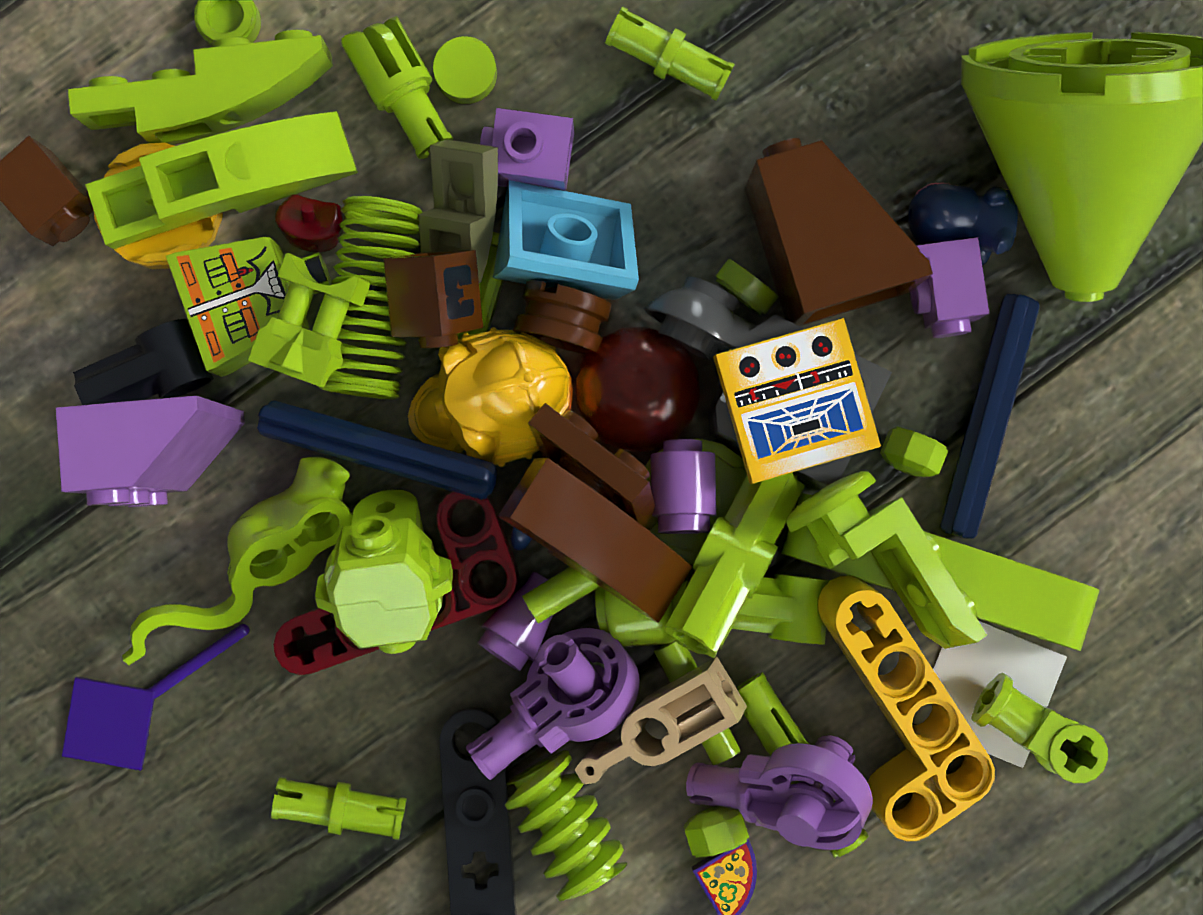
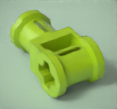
M999 673L989 682L974 706L971 716L974 723L980 727L987 724L992 725L1012 738V741L1033 753L1036 761L1044 769L1057 774L1064 780L1072 783H1087L1096 779L1105 769L1108 761V747L1104 738L1095 729L1063 717L1052 709L1035 702L1015 689L1012 678L1005 673ZM1066 739L1071 741V744L1078 749L1073 759L1068 758L1060 750Z

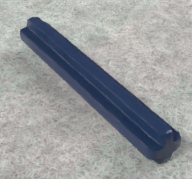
M1007 294L1001 302L940 522L942 531L956 537L974 539L979 531L1040 310L1039 302L1029 296Z
M275 400L270 401L268 405L262 406L258 414L259 422L257 429L264 437L480 500L486 499L492 493L496 484L497 467L489 461Z

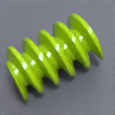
M568 750L559 751L539 761L513 777L506 784H514L517 788L505 803L506 809L512 810L527 807L530 811L517 827L520 833L540 829L543 834L530 850L533 856L553 852L556 857L543 872L546 879L566 875L568 878V882L556 895L559 901L573 899L599 888L618 875L627 866V862L616 863L624 851L620 840L602 841L611 829L608 819L604 817L588 819L598 806L595 796L584 795L574 797L584 784L576 772L561 775L572 761V756Z

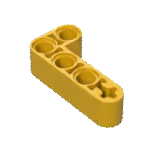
M853 576L837 577L831 580L819 595L818 612L821 620L906 747L904 751L879 767L870 776L867 783L873 797L871 810L896 838L904 841H919L928 837L981 800L993 785L995 768L990 756L890 602L881 593L859 578ZM859 602L857 610L872 629L863 632L851 622L853 614L850 607L854 603ZM892 652H899L897 666L885 675H878V667L881 660ZM932 704V711L929 717L918 725H912L915 713L922 706ZM964 755L961 767L956 772L946 774L948 765L953 759ZM912 793L910 802L904 808L892 811L895 801L900 796Z

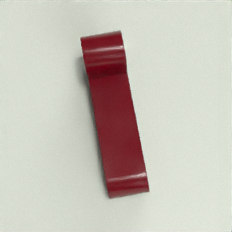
M452 492L439 505L436 516L437 524L448 558L451 560L453 579L452 591L445 594V608L440 616L436 617L431 631L496 608L508 601L518 589L520 581L518 565L502 520L498 517V509L488 496L486 499L480 500ZM465 500H475L485 511L484 527L472 537L461 535L452 524L453 510L459 503ZM484 560L496 561L506 571V587L497 596L483 595L476 589L473 583L474 569ZM320 608L285 622L277 631L273 644L275 657L280 665L290 673L298 675L321 671L379 650V647L359 649L336 627L335 621L331 618L332 613ZM336 627V633L340 639L317 647L313 650V655L310 651L301 653L298 651L296 641L304 637V631L307 635H314ZM342 644L347 648V651L342 650Z

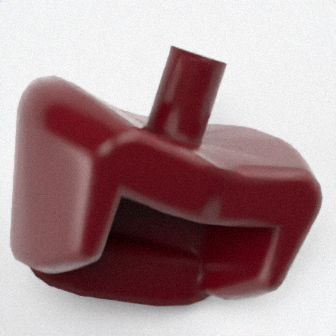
M294 194L289 196L278 207L275 214V223L287 241L293 246L308 252H326L335 248L339 243L337 238L341 235L342 228L339 224L343 221V213L341 212V206L336 203L319 201Z

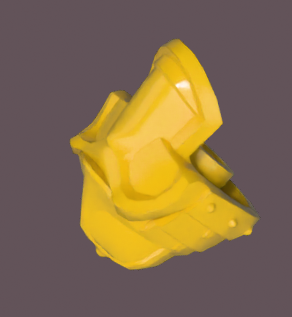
M492 327L490 331L470 335L463 333L462 337L458 338L457 345L440 347L438 353L441 360L440 372L430 377L411 401L408 421L412 433L423 443L457 453L465 450L468 456L489 461L494 465L503 467L506 462L524 457L531 459L532 454L539 451L528 422L545 403L562 416L568 410L572 411V378L567 366L557 354L554 346L525 332L516 333L513 330H497L495 327Z

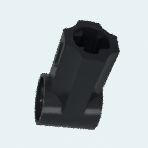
M177 319L155 326L137 336L135 339L136 345L73 372L75 377L74 387L82 405L174 398L195 391L214 379L212 373L205 369L188 319Z

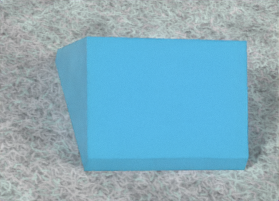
M509 180L505 195L493 278L523 284L530 280L543 281L546 283L545 288H557L559 284L611 300H616L634 291L637 287L639 276L631 204Z

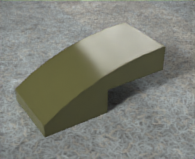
M443 140L430 145L434 208L418 214L421 253L476 250L479 283H481L488 260L495 222L498 188V147Z

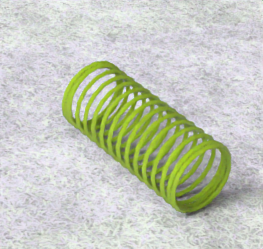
M351 196L343 200L344 206L341 207V212L347 219L342 221L339 226L345 233L337 238L343 248L335 252L343 262H339L333 267L341 276L336 277L331 282L337 284L356 275L341 269L344 267H359L385 273L384 262L354 260L343 255L344 253L358 252L382 259L414 254L391 248L356 246L346 242L344 239L359 238L377 244L402 248H416L420 245L416 239L381 232H358L345 225L361 224L394 233L418 234L420 233L418 214L423 213L422 210L409 203L380 197ZM356 275L370 282V285L386 288L385 277ZM368 290L366 298L388 302L387 292ZM350 303L348 310L389 316V307L363 304V307ZM348 315L345 316L342 324L362 325L391 331L390 322L359 319ZM341 328L337 338L365 340L396 346L407 344L401 338L362 334ZM345 343L341 344V354L369 355L394 360H403L405 358L402 353L366 349ZM343 358L344 361L341 368L373 370L393 374H401L403 372L399 367L370 364ZM335 370L328 378L325 387L319 388L347 395L393 400L400 397L398 392L400 391L399 387L401 384L396 381L374 379Z

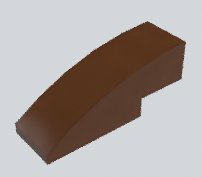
M549 458L533 460L498 517L549 549L548 553L656 623L660 622L692 569L688 562L648 529Z

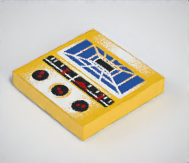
M844 318L713 356L750 484L881 447Z

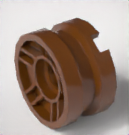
M526 281L522 296L527 302L525 313L517 315L513 331L516 333L525 332L556 348L587 355H599L603 341L602 337L598 334L602 322H608L612 304L590 293L558 284L557 288L548 287L547 291H544L545 282Z

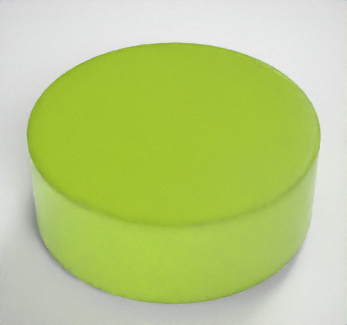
M198 0L194 11L196 28L211 47L212 42L220 38L242 37L253 43L259 35L261 16L253 0Z
M468 36L456 37L444 43L435 55L433 62L434 77L440 91L448 99L460 104H472L481 101L493 90L497 80V67L491 50L482 41Z
M728 259L715 275L717 278L716 282L759 315H765L779 297L758 278L731 259Z

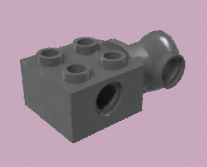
M692 276L686 278L682 288L670 290L657 296L644 308L648 315L662 324L658 332L660 337L688 353L711 361L716 352H726L804 329L776 314L757 326L734 314L739 303L736 297L712 283ZM855 354L870 410L873 413L892 372ZM719 379L716 385L719 388L708 409L709 433L711 436L740 449ZM851 456L792 473L798 479L823 489L841 479Z

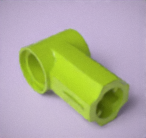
M775 574L774 578L763 577L752 599L748 597L745 599L732 629L768 633V638L824 645L827 628L818 612V598L822 589L831 580Z

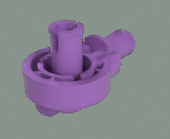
M581 628L547 639L541 645L535 661H533L529 669L527 681L510 693L514 703L510 706L512 713L466 746L467 751L472 755L471 758L482 773L491 780L506 768L508 764L523 753H526L536 744L540 748L544 746L552 754L569 740L574 742L590 741L608 734L623 722L636 702L639 691V674L633 659L617 639L599 629ZM590 662H592V663H594V662L602 663V664H604V668L601 667V666H599V665L590 664Z
M831 735L818 738L815 745L797 743L782 746L776 749L771 756L747 755L741 768L695 763L690 768L686 782V792L688 796H691L689 801L692 804L716 805L739 809L747 822L779 831L781 836L795 845L822 850L842 849L853 844L860 836L873 804L869 784L859 770L852 765L855 760V755H852V747L846 741ZM792 781H798V783L791 785Z

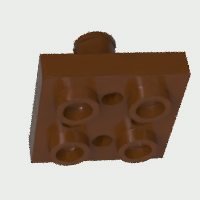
M545 403L528 422L543 458L552 460L650 531L658 522V518L652 516L655 503L650 483L646 480L650 475L646 467L623 449H619L613 455L595 440L599 435L596 430L575 412L568 410L562 416Z

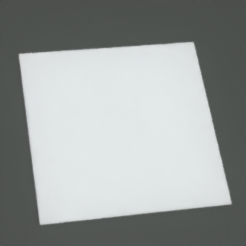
M979 621L987 636L977 643L947 649L942 647L933 670L986 752L1023 768L1029 751L1012 741V738L992 725L987 724L980 727L971 719L974 706L989 682L999 673H1005L1012 678L1015 689L1042 706L1047 707L1067 657ZM932 704L922 706L915 713L912 723L918 725L924 722L932 711Z

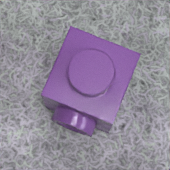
M496 108L494 128L483 127L480 145L498 147V186L507 187L509 180L566 191L574 138L573 118Z

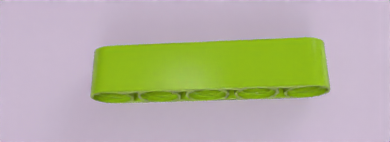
M802 493L797 506L812 495ZM807 525L793 532L788 531L781 554L895 591L871 550L858 559L852 561L849 557L837 566L829 568L817 549L816 545L818 543ZM928 533L938 544L942 553V563L955 584L972 599L977 610L978 619L1081 651L1100 591L1099 589Z

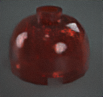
M647 326L625 327L602 337V342L597 352L588 351L584 355L575 379L577 407L582 418L596 430L599 435L598 438L603 443L628 452L654 451L663 447L664 441L676 440L693 421L701 398L699 371L689 351L676 339L658 334L659 330Z

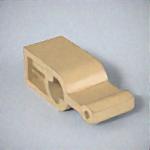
M715 657L645 697L626 718L621 729V737L610 743L606 741L596 743L577 765L575 772L583 784H592L599 781L609 767L629 756L632 760L647 766H657L666 763L738 723L747 705L718 657ZM650 718L657 719L667 728L668 731L662 739L651 736L645 729V725Z

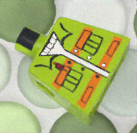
M260 237L181 251L166 256L205 369L220 377L229 375L251 363L248 359L258 330L267 325L271 317L278 318L290 282L278 277L285 256L281 247L270 237ZM319 252L301 258L304 260L309 273L315 281L323 285H332L328 269ZM307 318L302 328L309 329Z

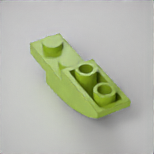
M306 30L282 31L275 35V40L250 43V40L242 37H224L214 40L210 48L193 49L196 75H190V72L181 69H165L154 72L151 75L152 80L128 82L127 79L122 77L102 76L89 80V87L68 89L70 115L90 130L136 125L137 133L149 143L165 142L171 145L187 143L226 132L282 106L310 87L333 67L332 54L321 35L313 36L311 32Z
M337 111L249 126L174 146L140 157L141 166L85 185L106 246L116 249L231 209L242 213L357 174L358 171Z

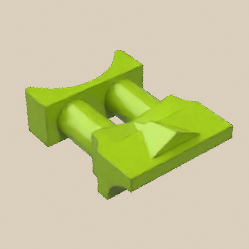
M286 253L278 277L290 282L278 318L271 317L267 325L258 330L248 361L324 388L330 375L335 370L341 369L344 361L341 354L342 342L337 340L349 304L363 307L370 282L355 275L341 283L332 285L319 284L309 273L303 259L291 253ZM317 291L323 293L324 297L311 331L302 327L314 293Z

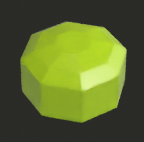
M898 426L888 431L880 451L883 459L895 469L911 476L925 478L940 473L948 453L946 446L937 440Z
M717 806L705 809L689 818L683 826L692 856L695 855L696 857L714 856L733 850L746 843L749 838L742 814L739 809Z

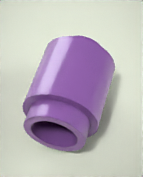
M667 440L663 442V452L651 454V489L655 503L652 516L658 518V533L696 534L710 532V517L716 516L715 453L702 451V441Z

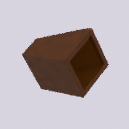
M792 138L770 145L762 151L764 158L756 160L745 186V191L786 320L798 326H803L908 294L933 275L930 262L919 251L920 249L822 140L802 146L800 138Z

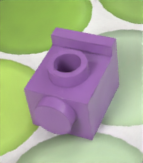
M978 237L918 245L919 251L930 262L933 275L910 291L911 303L915 314L923 313L925 329L932 328L933 338L970 333V323L989 314Z

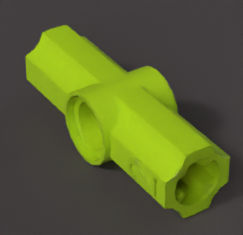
M793 473L754 484L749 483L748 476L746 475L725 518L719 517L709 532L693 565V569L696 571L665 626L664 632L672 636L678 644L697 654H704L715 658L719 648H722L747 597L752 599L778 549L775 543L786 524V519L793 511L803 492L805 485L799 482Z

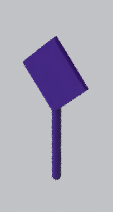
M240 624L148 689L75 677L62 757L141 771L144 764L154 700L247 636L250 632L249 626Z

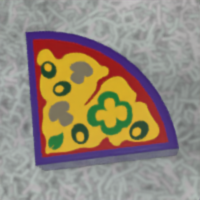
M747 839L746 843L733 850L708 856L692 866L693 873L717 914L741 915L750 902L757 878L755 854L749 839Z

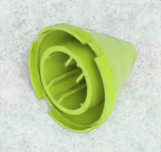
M1093 32L1011 38L970 48L969 55H962L961 85L1052 285L1059 290L1065 291V298L1072 301L1093 302L1103 299L1104 292L1111 291L1119 285L1203 143V37L1168 33L1132 32L1131 39H1093Z

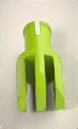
M397 16L388 19L384 24L376 23L366 27L363 32L354 31L341 38L342 47L375 106L380 111L395 114L415 149L418 159L428 158L430 154L427 150L430 149V145L443 140H453L451 133L445 128L427 96L430 84L432 83V77Z

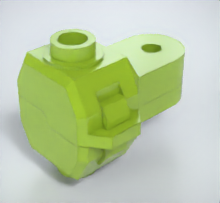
M385 490L362 499L354 508L352 525L342 527L335 548L327 559L325 573L318 577L315 592L317 607L333 613L336 627L359 649L379 647L385 653L396 654L407 651L417 641L427 640L437 614L442 607L443 595L452 591L453 569L451 560L441 557L434 552L432 540L424 533L418 502L412 493L404 490Z

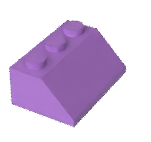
M199 396L57 407L56 420L61 491L86 494L88 506L147 507L167 505V493L188 491L245 424L244 411Z

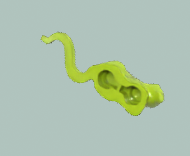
M306 457L300 459L296 476L288 489L255 504L232 525L227 539L230 557L227 575L232 590L231 596L224 602L211 608L166 604L151 607L140 613L131 625L130 638L132 647L122 655L123 661L131 665L143 657L146 652L145 639L152 630L161 626L173 625L201 630L228 628L240 622L249 613L253 604V591L255 588L282 584L306 570L320 552L337 543L343 526L352 525L353 514L342 502L345 482L350 477L349 472L340 464L328 458Z

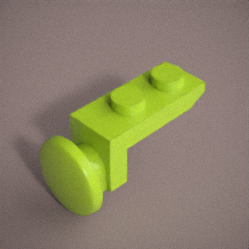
M857 472L835 481L810 496L787 517L786 523L790 532L807 525L818 543L816 545L817 549L829 568L837 566L849 557L852 561L858 559L871 550L921 633L944 649L977 643L987 636L977 619V610L972 599L967 593L957 587L942 563V553L938 544L928 533L921 529L904 499L900 497L867 511L858 494L876 482V479L870 472Z

